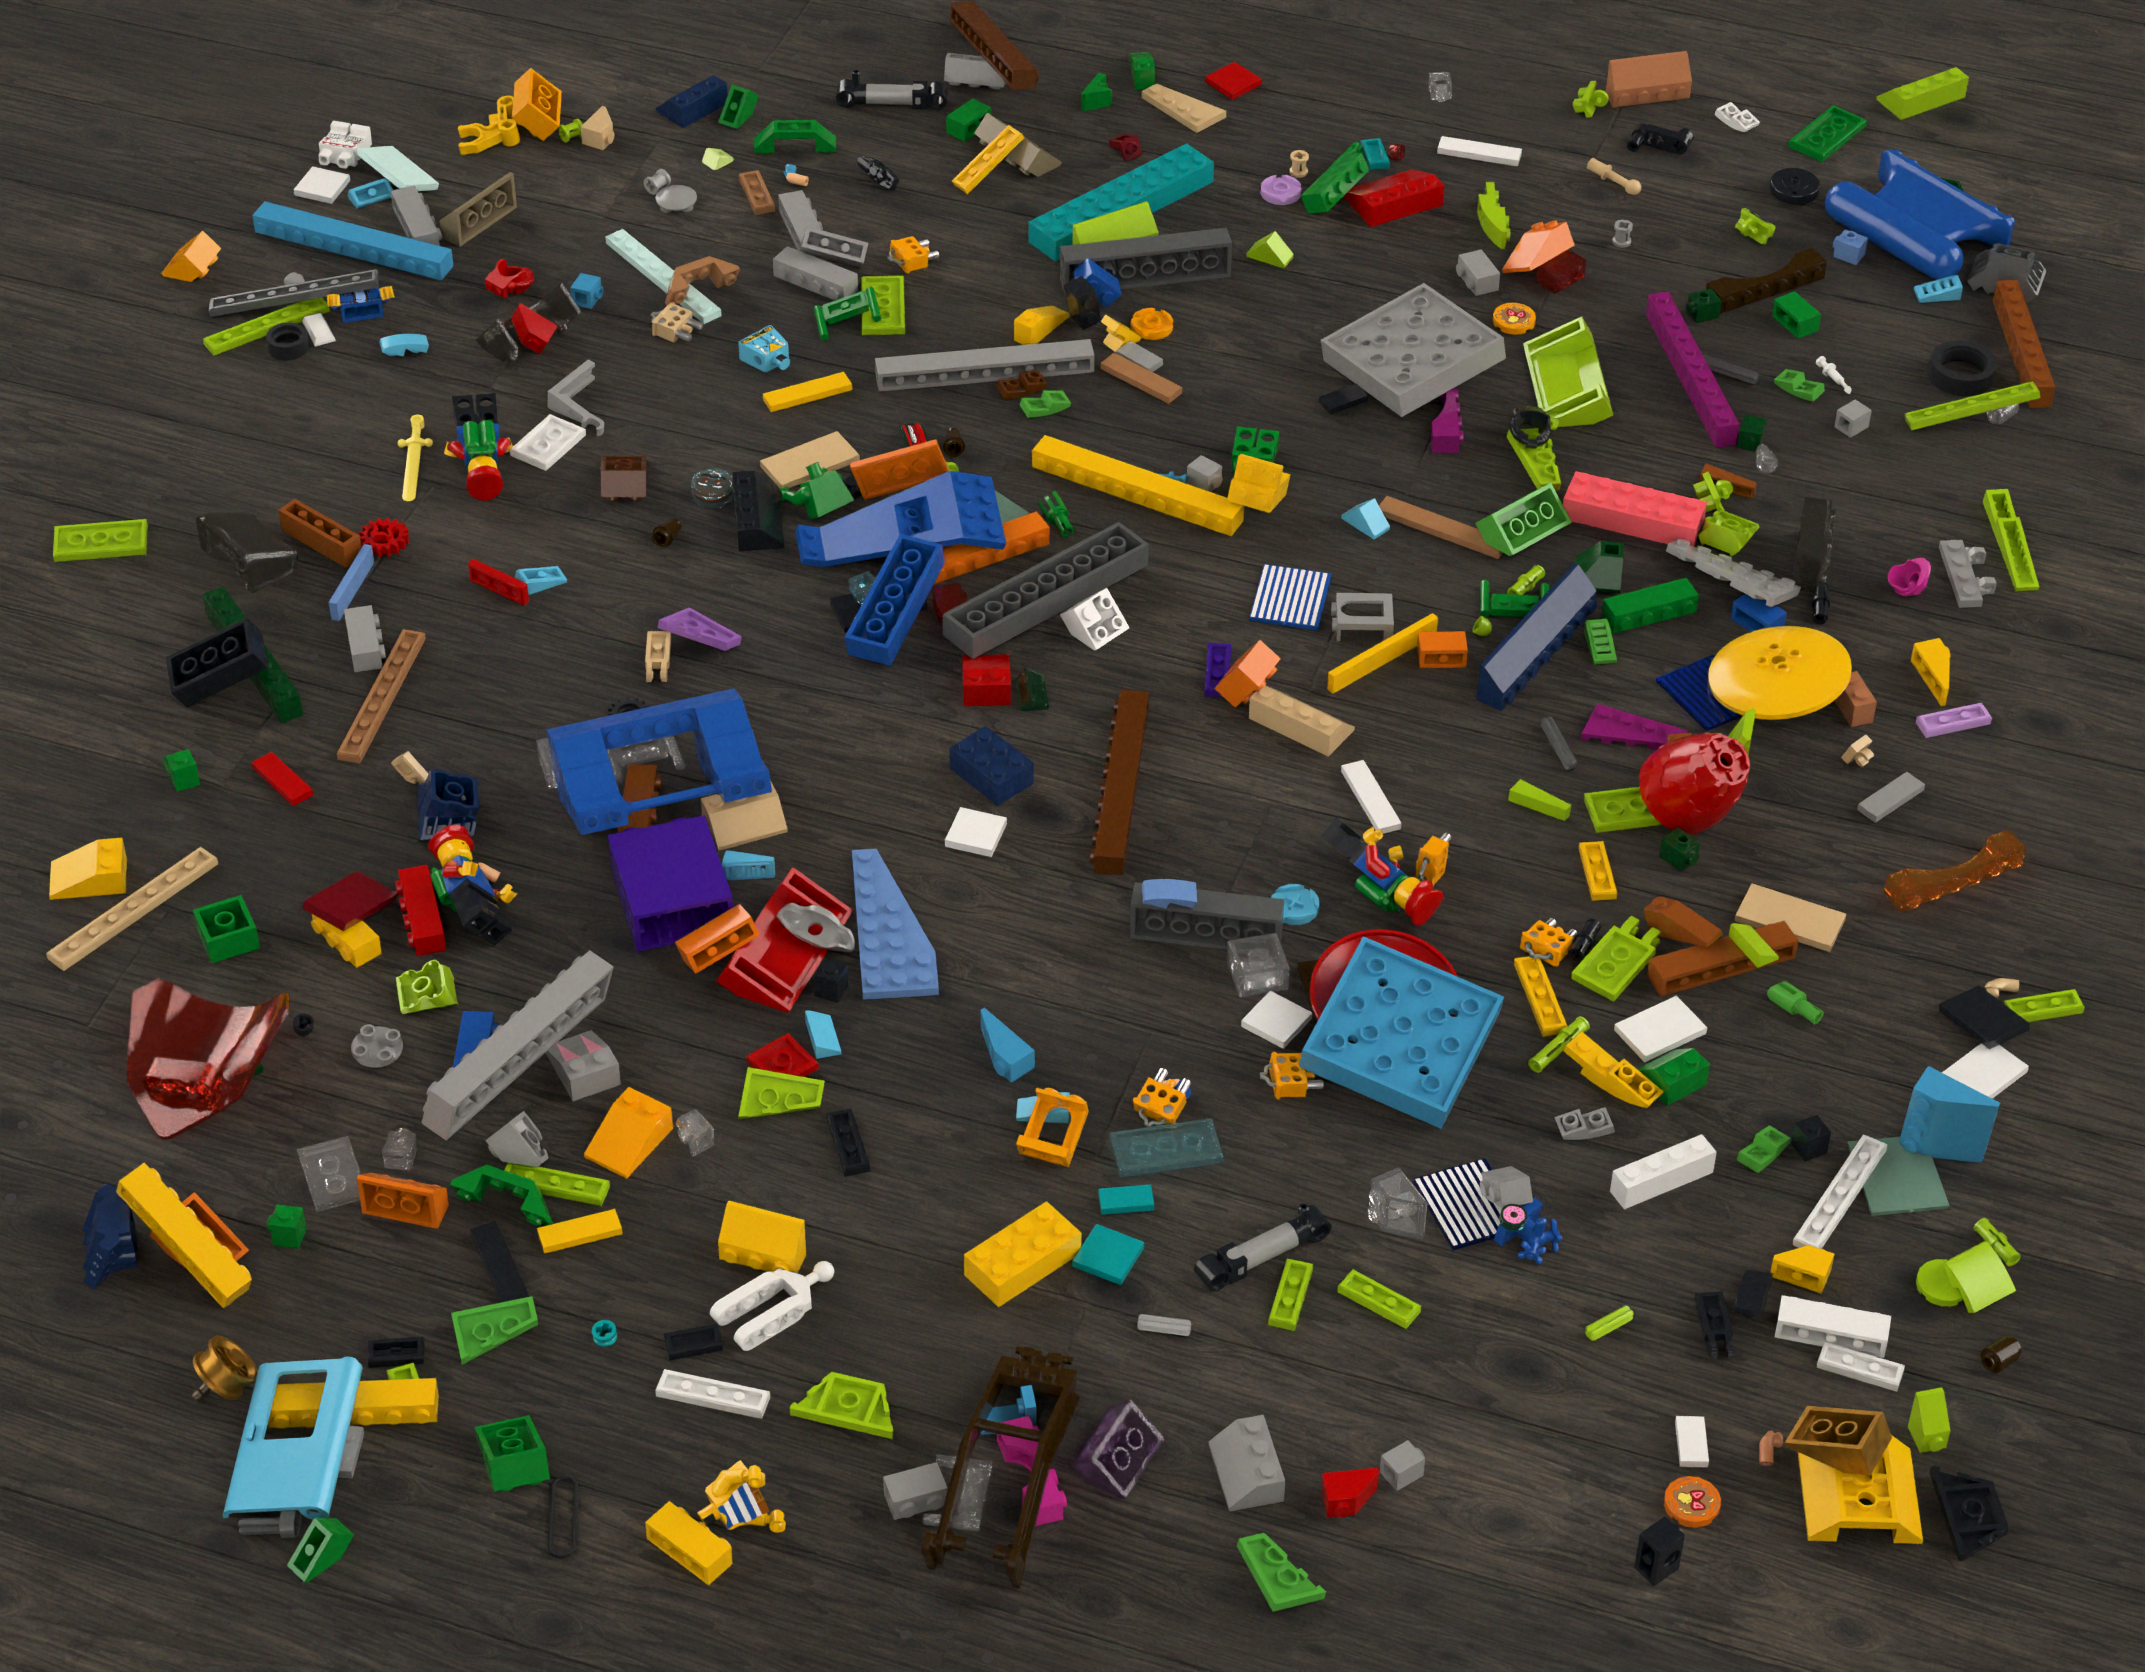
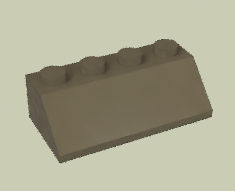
M987 113L974 134L980 137L979 142L987 147L1008 125ZM1025 136L1005 159L1015 167L1017 164L1020 165L1019 170L1029 176L1032 173L1037 177L1062 164L1060 160Z
M509 172L441 219L439 222L442 238L461 247L517 208L514 174Z

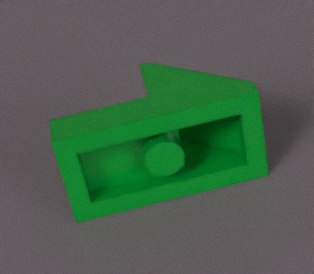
M1098 73L1081 93L1082 111L1105 108L1112 105V90L1108 88L1106 83V74Z

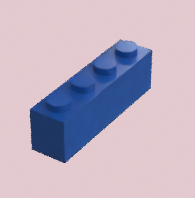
M463 1011L453 1068L460 1063L465 1054H471L481 1040L492 1036L494 1030L499 1026V1023H495L494 1012Z

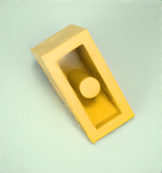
M1810 1245L1774 1255L1770 1273H1773V1278L1822 1294L1832 1269L1834 1253Z

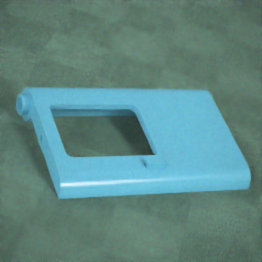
M343 1357L342 1359L265 1363L259 1366L223 1511V1518H229L231 1513L299 1510L304 1517L312 1520L314 1518H328L363 1369L357 1359ZM327 1372L313 1434L306 1438L264 1440L279 1377L285 1374ZM309 1509H315V1510H317L319 1513L312 1512V1511H310Z

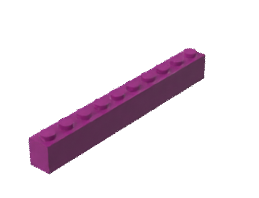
M1669 292L1649 294L1646 316L1715 448L1736 445L1739 422Z

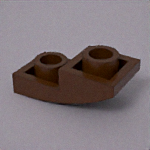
M1032 370L1020 372L1018 379L998 380L996 387L1004 400L1034 394L1046 388L1048 383L1040 371Z

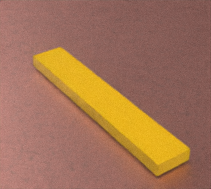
M1432 613L1329 671L1327 690L1334 694L1413 649L1418 643V632H1437L1438 617Z

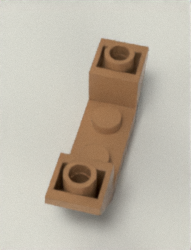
M711 256L676 267L669 283L665 304L668 305L670 302L679 304L683 302L690 287L688 284L698 279H705L708 276L717 288L730 286L737 280L736 277L740 268L737 265Z

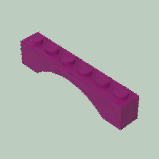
M1453 388L1439 396L1444 408L1439 416L1432 421V453H1459V444H1463L1464 433L1459 431L1462 429V417H1458L1460 416V403H1456L1458 402V389Z

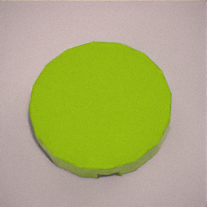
M1935 1259L1926 1262L1920 1267L1916 1278V1286L1919 1293L1921 1294L1922 1292L1926 1296L1927 1301L1938 1306L1952 1307L1958 1305V1302L1962 1301L1963 1298L1959 1288H1952L1943 1265V1262L1947 1260Z

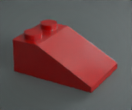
M1009 654L979 655L974 659L968 655H962L963 706L1011 705Z

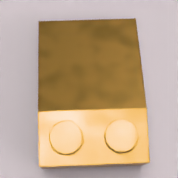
M1807 1406L1786 1439L1785 1445L1841 1472L1871 1475L1890 1443L1892 1436L1883 1412Z

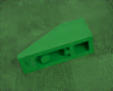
M1129 53L1134 90H1145L1155 85V66L1150 53Z

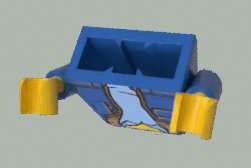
M392 286L344 294L327 295V307H332L335 311L341 310L343 323L384 317L382 305L395 297Z

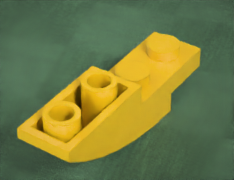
M1583 1032L1579 1033L1564 1049L1567 1055L1583 1067L1581 1071L1583 1076L1625 1102L1648 1108L1664 1092L1628 1061L1623 1059L1621 1062H1618Z

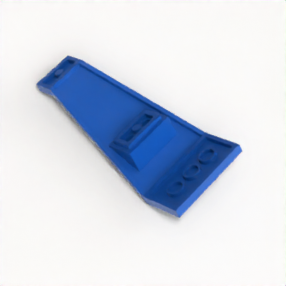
M948 471L820 528L798 525L795 530L801 564L818 567L886 557L889 555L899 534L942 544V547L966 544L1003 550L1006 545L992 477Z

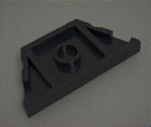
M1931 1466L1930 1476L1958 1561H1964L2007 1535L2009 1527L1993 1481L1972 1478L1960 1472H1957V1476L1940 1472V1467Z

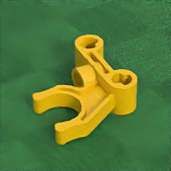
M503 96L498 99V113L489 115V126L479 123L458 126L460 138L468 136L478 137L472 142L459 143L461 155L479 153L500 142L508 147L515 146L520 142L517 123L512 118L513 96Z

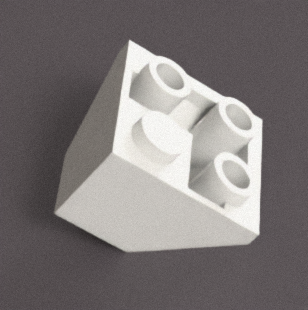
M1107 588L1084 599L1060 614L1071 635L1093 650H1097L1129 629L1127 622Z

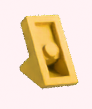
M1106 314L1101 321L1107 326L1106 331L1109 332L1103 343L1115 352L1128 342L1137 343L1142 338L1130 328Z

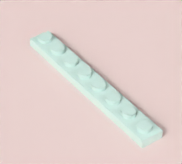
M624 229L605 237L608 246L667 293L674 270ZM688 284L690 287L686 294V299L679 304L685 309L692 311L693 316L703 324L721 317V309L691 284Z

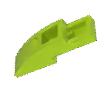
M1486 182L1485 194H1479L1478 219L1489 239L1500 249H1505L1506 241H1510L1509 216L1505 215V207H1500V203H1498L1499 191H1495L1494 182Z

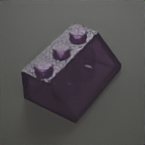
M1131 1399L1111 1404L1074 1456L1070 1465L1088 1485L1120 1499H1126L1165 1438Z

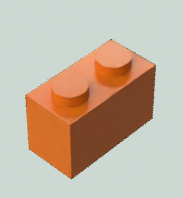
M1465 631L1418 632L1417 653L1419 668H1466L1468 648Z

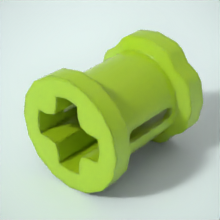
M575 119L567 125L561 124L558 127V132L563 142H569L571 138L576 136L582 137L581 126L583 124L579 119Z

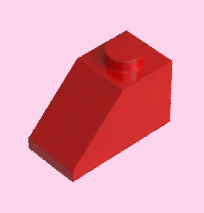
M521 303L511 317L521 343L536 353L541 354L557 325Z
M1378 1467L1322 1473L1321 1493L1327 1518L1355 1515L1378 1489Z

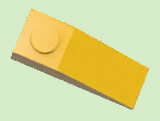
M1055 306L1027 309L1014 320V341L1022 345L1037 344L1068 319L1070 313Z
M1940 638L1914 643L1911 662L1939 704L1945 706L1949 691V648L1943 644Z

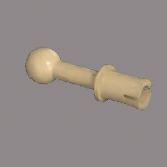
M1591 158L1588 162L1587 169L1601 176L1602 180L1606 178L1611 179L1625 187V191L1629 194L1635 195L1640 193L1641 184L1638 180H1627L1613 172L1611 165H1605L1595 158Z

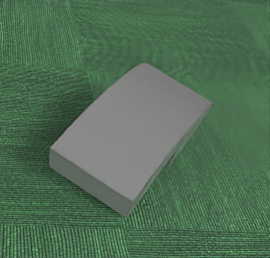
M1606 1107L1583 1115L1580 1109L1555 1117L1564 1140L1590 1139L1615 1132Z

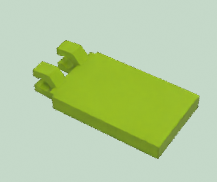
M1630 916L1621 928L1613 926L1573 970L1571 979L1614 1002L1648 964L1649 959L1655 956L1656 947L1660 943V939L1657 937L1661 935V931L1652 927L1640 940L1635 937L1639 932V928L1636 926H1638L1640 920Z

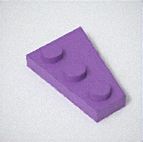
M690 607L664 617L658 622L659 629L726 651L741 643L742 636Z

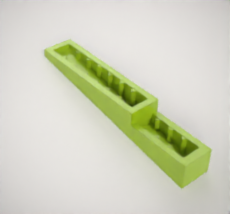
M2008 489L1986 490L1983 505L2015 591L2038 590L2039 584L2020 517L2015 515Z

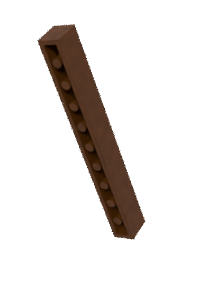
M974 1L951 2L950 22L1012 90L1035 89L1036 82L1039 79L1038 70Z
M1121 689L1119 699L1114 701V713H1117V715H1112L1111 729H1114V731L1109 732V745H1112V747H1107L1106 762H1109V764H1104L1103 778H1106V780L1101 782V795H1104V797H1099L1098 811L1101 814H1096L1095 828H1098V831H1093L1092 845L1096 847L1090 850V862L1094 863V873L1123 875L1149 710V692Z

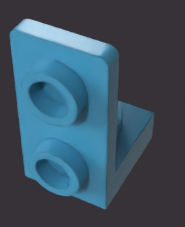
M1032 1385L1021 1386V1398L1016 1399V1405L992 1408L987 1420L1001 1423L1029 1416L1033 1426H1035L1036 1403ZM981 1431L982 1435L995 1434L992 1432Z

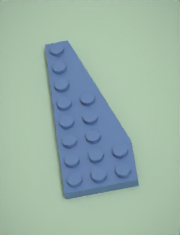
M852 850L863 1000L939 995L935 950L878 850Z

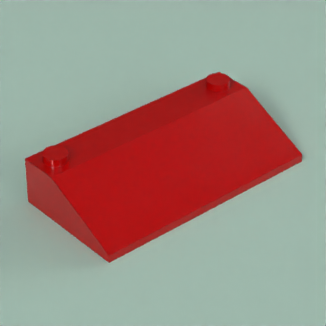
M793 867L780 882L754 922L760 936L738 948L716 980V982L736 996L789 1013L828 949L817 948L795 937L781 924L777 914L789 903H795L803 907L816 905L832 912L844 926L853 912L850 907ZM814 924L809 927L808 932L811 935H819L823 928L818 924Z

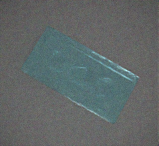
M1212 1118L1111 1132L1109 1137L1120 1178L1223 1163V1154Z

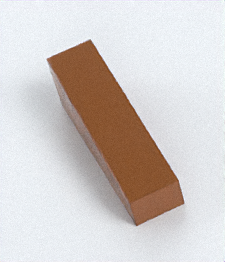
M1707 463L1700 474L1699 482L1704 481L1702 474L1709 472L1714 485L1717 484L1718 480L1729 481L1733 486V494L1753 499L1756 493V482Z

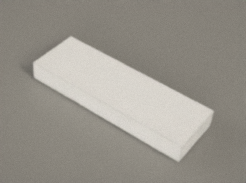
M1824 1341L1816 1368L1897 1392L1905 1365Z

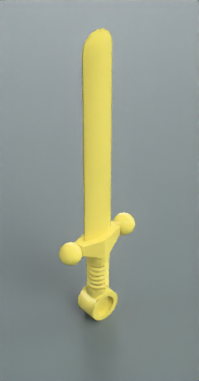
M414 415L410 419L412 436L407 440L400 439L397 442L401 448L408 447L402 494L404 501H412L416 497L421 446L430 447L433 444L430 438H420L421 429L425 426L422 415Z

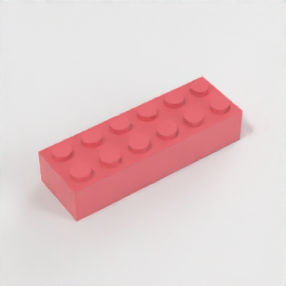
M1575 471L1564 496L1563 506L1572 522L1665 544L1677 539H1684L1690 542V546L1694 547L1704 524L1707 502Z

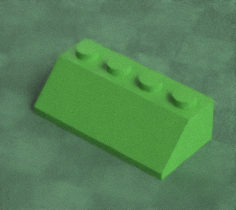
M1549 483L1475 524L1486 544L1508 556H1512L1572 522L1552 483Z

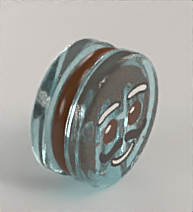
M717 468L704 469L696 473L691 480L692 498L695 503L702 507L719 508L728 504L733 498V480L731 475L724 470Z

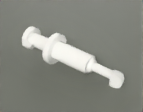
M1824 356L1819 357L1816 360V364L1820 368H1824L1822 373L1825 376H1830L1838 385H1842L1845 388L1844 391L1850 394L1852 389L1846 385L1844 378L1835 370L1836 365L1833 363L1828 364Z

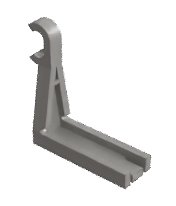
M588 359L548 391V408L581 422L582 428H586L587 425H594L597 437L604 433V421L589 413L571 399L595 380V376L590 374L592 373V368L595 367V363Z

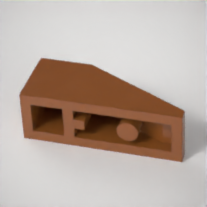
M1657 897L1643 909L1648 929L1650 930L1654 927L1661 931L1659 937L1709 947L1723 935L1721 929L1677 900Z

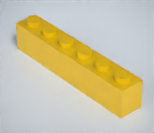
M143 1163L119 1181L117 1194L223 1309L249 1289L252 1278L247 1268L239 1265L233 1259L231 1251L216 1241L211 1229L203 1226L197 1220L195 1212L180 1202L175 1190L171 1187L168 1188L161 1181L159 1173L154 1168L150 1169Z
M436 1378L360 1381L350 1425L368 1426L372 1424L395 1425L399 1423L423 1424L437 1422L439 1394ZM325 1382L277 1384L268 1427L278 1429L315 1427Z

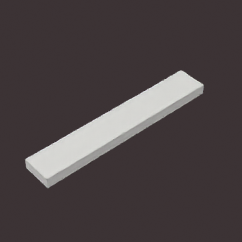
M1863 1134L1793 1239L1794 1246L1800 1248L1810 1245L1820 1249L1823 1248L1887 1151L1886 1143Z

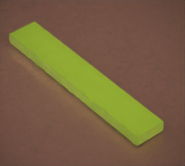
M323 298L300 301L203 338V342L214 356L266 336L269 329L275 325L288 322L298 324L302 322L304 317L330 312V307H327V302Z
M2028 382L1908 412L1905 414V421L1911 430L2039 399L2040 391L2034 382Z

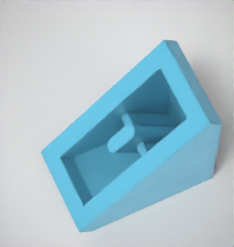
M1375 498L1358 504L1341 515V519L1374 540L1390 530V525Z

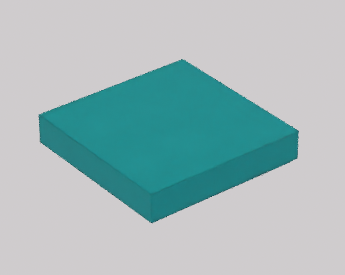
M1096 1224L1073 1259L1072 1267L1122 1285L1142 1253L1144 1242Z

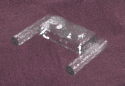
M673 735L607 750L617 784H622L625 780L620 766L625 768L628 767V764H643L668 758L667 753L671 754L677 770L685 768V763Z
M937 1454L936 1462L939 1466L954 1468L955 1456ZM969 1460L952 1528L980 1531L993 1461ZM924 1513L923 1524L939 1526L941 1515Z

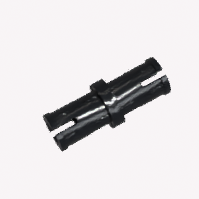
M1817 582L1814 585L1812 607L1814 608L1813 620L1817 624H1824L1826 620L1828 621L1830 599L1828 597L1829 587L1825 582Z
M1588 919L1583 929L1576 934L1575 942L1568 951L1570 958L1573 957L1575 952L1577 953L1574 961H1581L1587 949H1590L1595 943V937L1601 929L1599 921L1595 927L1592 926L1596 919Z

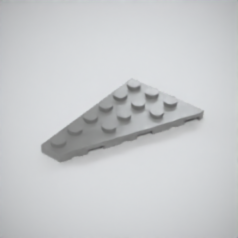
M1684 539L1669 542L1666 552L1677 556L1683 561L1696 562V568L1719 580L1731 581L1730 586L1748 594L1750 597L1767 600L1766 605L1770 607L1798 596L1801 589L1791 579L1782 578L1781 580L1773 577L1774 573L1761 570L1760 572L1753 569L1751 564L1733 562L1730 556L1724 554L1714 555L1710 549L1698 546V548L1690 546V542Z

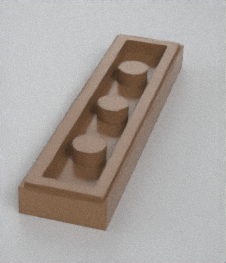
M1113 353L1101 362V370L1168 404L1182 394L1181 386L1116 353Z

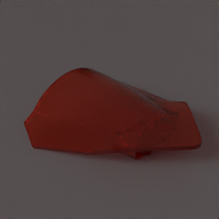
M157 979L132 992L127 1083L156 1134L161 1139H171L221 1112L243 1097L257 1066L289 1013L290 995L288 993L276 995L270 1001L260 1005L236 1007L199 998L162 979Z

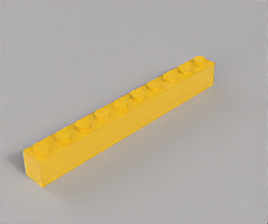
M1044 435L1032 450L1033 468L1228 536H1232L1243 522L1244 505L1227 501L1226 497L1064 441Z

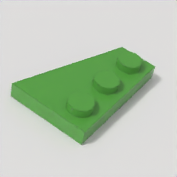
M532 1296L451 1313L462 1365L538 1325Z
M1265 1533L1238 1539L1237 1548L1273 1612L1325 1598L1326 1591L1320 1585L1316 1587L1308 1580V1574L1302 1568L1297 1569L1288 1561V1555Z

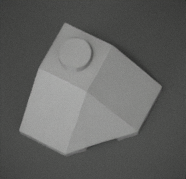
M524 1111L485 1140L489 1144L490 1152L495 1157H499L503 1162L538 1167L549 1158L547 1151L544 1148L542 1150L540 1148L539 1141L542 1140L540 1131Z

